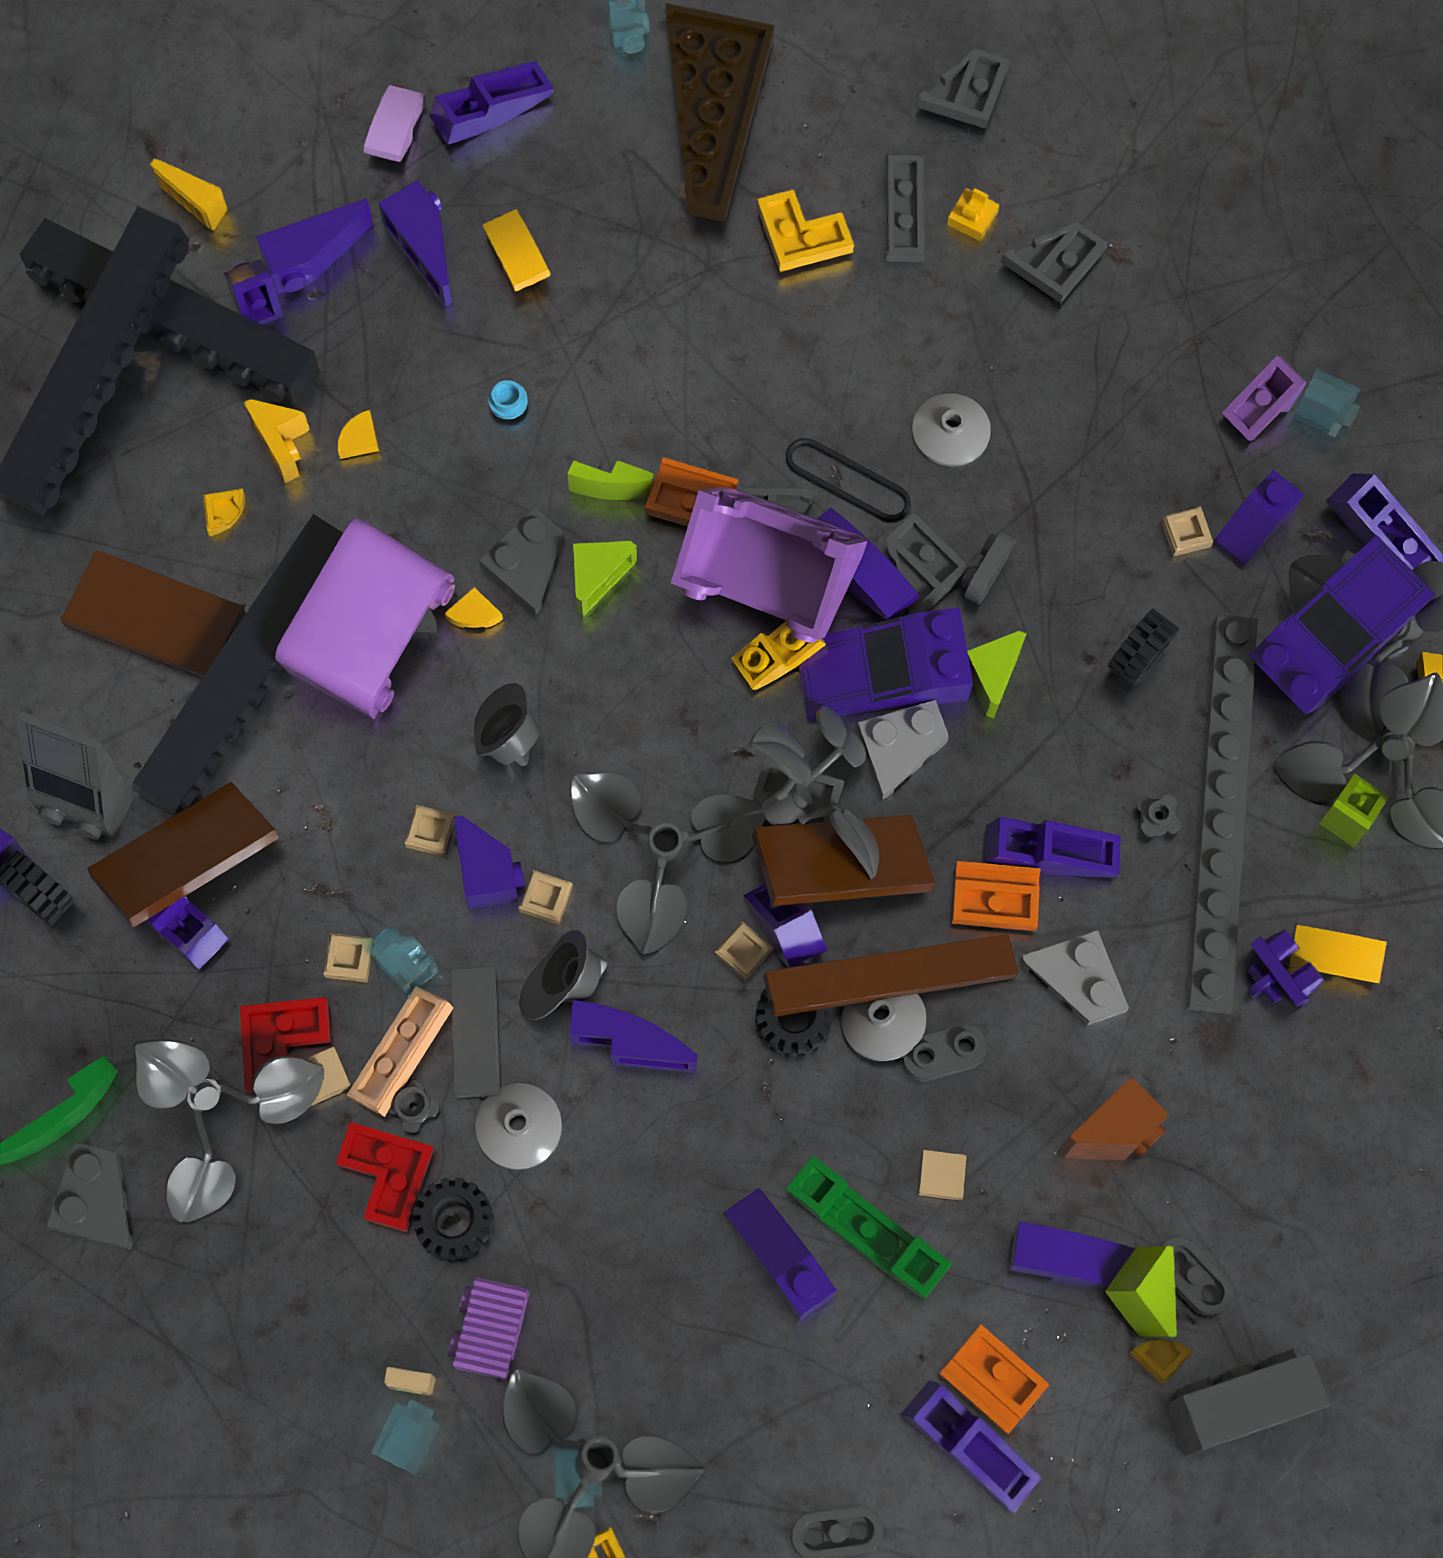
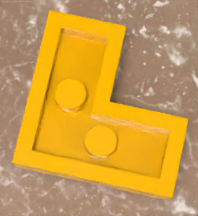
M794 189L757 199V209L780 272L853 253L854 243L842 212L805 222Z

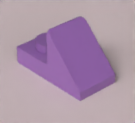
M1277 355L1232 401L1222 414L1248 440L1253 441L1280 412H1288L1292 408L1307 382L1280 355Z

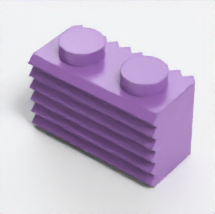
M475 1277L473 1287L465 1286L459 1312L466 1314L462 1331L454 1330L448 1351V1356L455 1358L453 1366L456 1369L508 1381L529 1297L527 1288Z

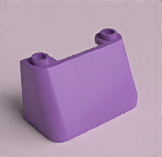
M727 487L702 489L698 491L671 584L682 587V594L693 599L705 600L707 595L719 594L787 620L786 625L793 630V637L814 643L816 639L819 640L826 636L862 559L868 540L854 532L736 489Z
M355 518L344 531L282 637L275 659L290 675L364 715L375 719L379 711L384 712L388 708L394 696V691L390 689L391 680L388 678L427 609L434 610L439 605L445 606L449 602L455 589L453 584L455 578L448 571L360 518Z

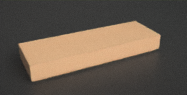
M416 986L352 1085L347 1096L354 1102L385 1117L394 1103L397 1094L403 1089L454 1007L448 1001Z

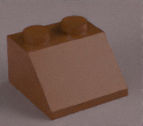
M1130 1077L1069 1136L1058 1150V1153L1062 1158L1125 1160L1134 1151L1141 1157L1166 1132L1160 1124L1169 1114Z

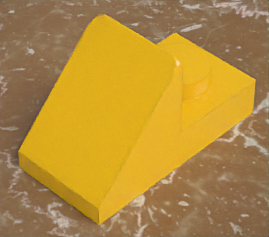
M252 399L244 402L249 420L284 482L287 483L299 477L295 461L301 458L292 439L309 431L305 414L298 410Z

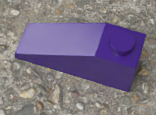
M416 180L378 203L382 223L443 305L447 307L452 304L439 213L443 208L436 194L432 190L426 192L420 182Z
M367 198L256 236L263 260L272 277L277 294L286 291H297L306 284L314 282L373 226Z
M1352 473L1326 500V503L1345 525L1363 542L1367 544L1375 536H1378L1411 570L1424 562H1443V553L1375 474Z
M760 1188L723 1212L798 1323L835 1297L837 1290L811 1252Z

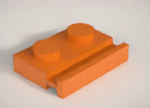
M663 457L645 506V514L688 526L699 490L717 487L736 489L739 486V479Z
M957 861L955 865L952 924L1036 931L1038 927L1039 877L1041 868Z
M982 1324L978 1326L938 1374L1006 1436L1050 1385Z

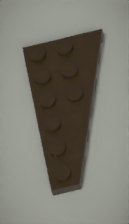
M665 3L687 214L725 222L772 45L775 25Z

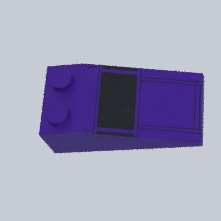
M1375 536L1279 624L1249 656L1306 715L1324 705L1436 594L1378 536Z
M960 607L918 612L827 634L822 638L826 645L798 665L807 721L816 720V712L822 706L830 707L839 716L905 709L936 700L937 705L968 701L973 686Z

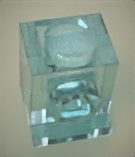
M607 0V16L614 54L623 52L637 53L644 50V34L650 33L645 0Z
M390 927L384 930L374 940L373 944L375 946L370 949L374 961L406 998L416 986H422L439 972L436 960L431 955H428L424 960L422 959L427 953L415 937L410 934L404 938L397 928Z

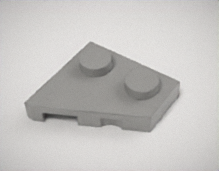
M936 700L861 721L857 725V730L864 744L866 755L882 799L888 798L901 782L909 775L912 776L930 755H934L948 742L949 738Z
M1098 930L1022 955L1020 959L1022 966L1028 971L1031 969L1049 986L1047 989L1059 1000L1067 1002L1072 1008V1012L1086 1025L1125 1013L1129 1009Z

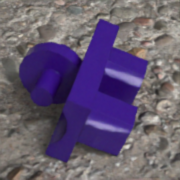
M1286 929L1270 936L1266 940L1260 936L1250 943L1271 971L1266 975L1258 963L1247 970L1256 981L1247 990L1252 998L1264 992L1270 1002L1275 1004L1283 998L1274 986L1275 983L1279 982L1296 1006L1302 1008L1311 1001L1308 996L1324 982V979L1310 961L1291 974L1282 961L1298 951L1300 947Z

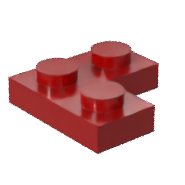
M326 997L240 1006L245 1092L247 1094L255 1093L252 1082L256 1072L268 1060L288 1055V1047L331 1043L329 1008Z
M353 1122L349 1123L336 1164L342 1168L376 1177L363 1216L365 1221L407 1233L413 1215V1208L416 1206L434 1148L431 1145Z

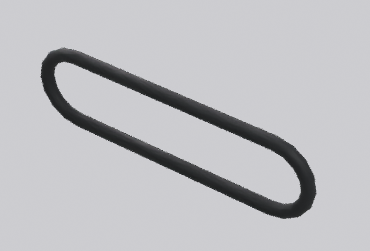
M800 438L788 446L786 461L790 468L802 476L882 519L889 521L898 520L909 512L911 506L909 494L905 489L815 440ZM801 444L812 445L898 491L905 499L903 510L893 515L886 514L798 467L792 460L793 449Z

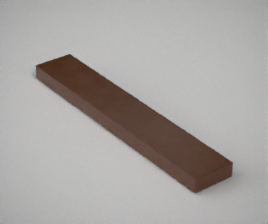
M1003 934L766 971L763 978L772 1017L1012 979L1019 972L1009 935Z

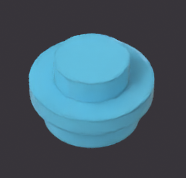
M504 380L497 383L491 389L488 395L490 410L497 417L514 419L526 410L528 398L525 389L520 384L511 380Z

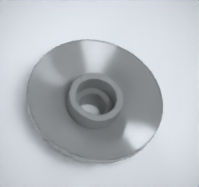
M953 393L937 395L925 401L917 410L912 423V436L918 450L930 461L943 466H962L977 459L985 451L991 433L990 421L984 409L974 400ZM953 420L960 425L958 427H950L946 421Z
M912 994L845 1005L841 1024L843 1034L855 1052L870 1060L890 1061L905 1056L918 1045L925 1033L927 1015L919 995ZM886 1009L889 1011L888 1017L883 1020H878L874 1017L875 1013L879 1010Z
M514 1083L501 1087L500 1095H490L484 1100L477 1113L475 1131L482 1151L491 1161L508 1169L521 1170L542 1163L553 1153L561 1137L562 1121L556 1103L545 1091L530 1084ZM515 1116H521L526 1120V1125L521 1130H513L509 1125L511 1119Z

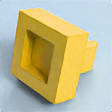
M965 188L948 217L947 226L981 242L997 215L1000 204L989 200L988 194L976 188L973 191Z

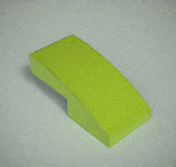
M573 460L568 471L569 491L599 499L639 500L648 498L654 483V473L618 460L611 473Z

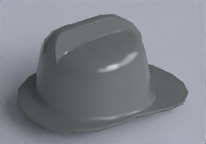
M511 683L496 689L480 706L474 722L475 750L477 755H488L502 764H509L514 761L521 766L528 764L529 751L536 742L539 731L537 724L528 711L526 692L521 685Z
M571 930L565 933L526 979L521 990L519 1005L521 1013L527 1019H541L549 1015L562 1002H573V1000L585 1001L594 993L599 979L607 967V962L603 957L588 948L586 936L581 931Z

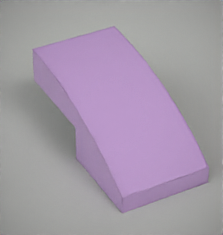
M389 85L371 123L364 144V153L400 162L412 142L413 127L425 107V94Z

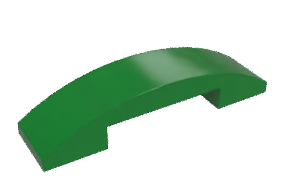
M103 1055L69 1077L67 1080L76 1094L4 1141L0 1137V1165L14 1162L44 1149L78 1125L95 1108L112 1084L118 1072L115 1065Z
M812 1155L786 1188V1191L838 1237L879 1269L923 1299L928 1297L952 1266V1262L918 1236L914 1238L847 1186L845 1179L814 1155Z

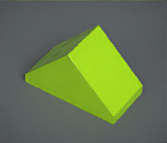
M615 541L573 544L577 613L582 617L637 562V546L633 542Z
M1017 631L968 650L973 679L972 688L985 715L994 719L1027 633Z
M1354 773L1319 824L1354 847L1374 823L1389 797Z
M1174 1246L1136 1247L1105 1292L1139 1337H1177Z

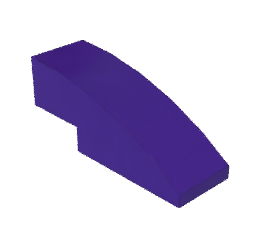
M532 61L473 76L467 88L436 95L429 117L448 145L488 131L515 118L552 95L554 88L537 61Z
M829 508L817 518L865 537L832 508ZM868 540L862 559L847 590L885 620L896 618L919 598L918 593L886 556Z
M1000 816L986 825L984 863L1041 868L1040 873L1117 877L1119 876L1121 836L1048 820L1035 824Z
M185 896L145 920L153 930L198 970L229 940L221 929Z
M573 1000L569 1031L571 1043L611 1047V1064L689 1072L697 1071L698 1055L679 1039L655 1024L628 1012L605 1005Z
M1020 1221L1015 1226L1009 1270L1050 1277L1052 1281L1106 1290L1135 1248L1076 1232Z
M929 1380L901 1413L944 1455L1013 1513L1042 1478L980 1417L973 1415L942 1384Z

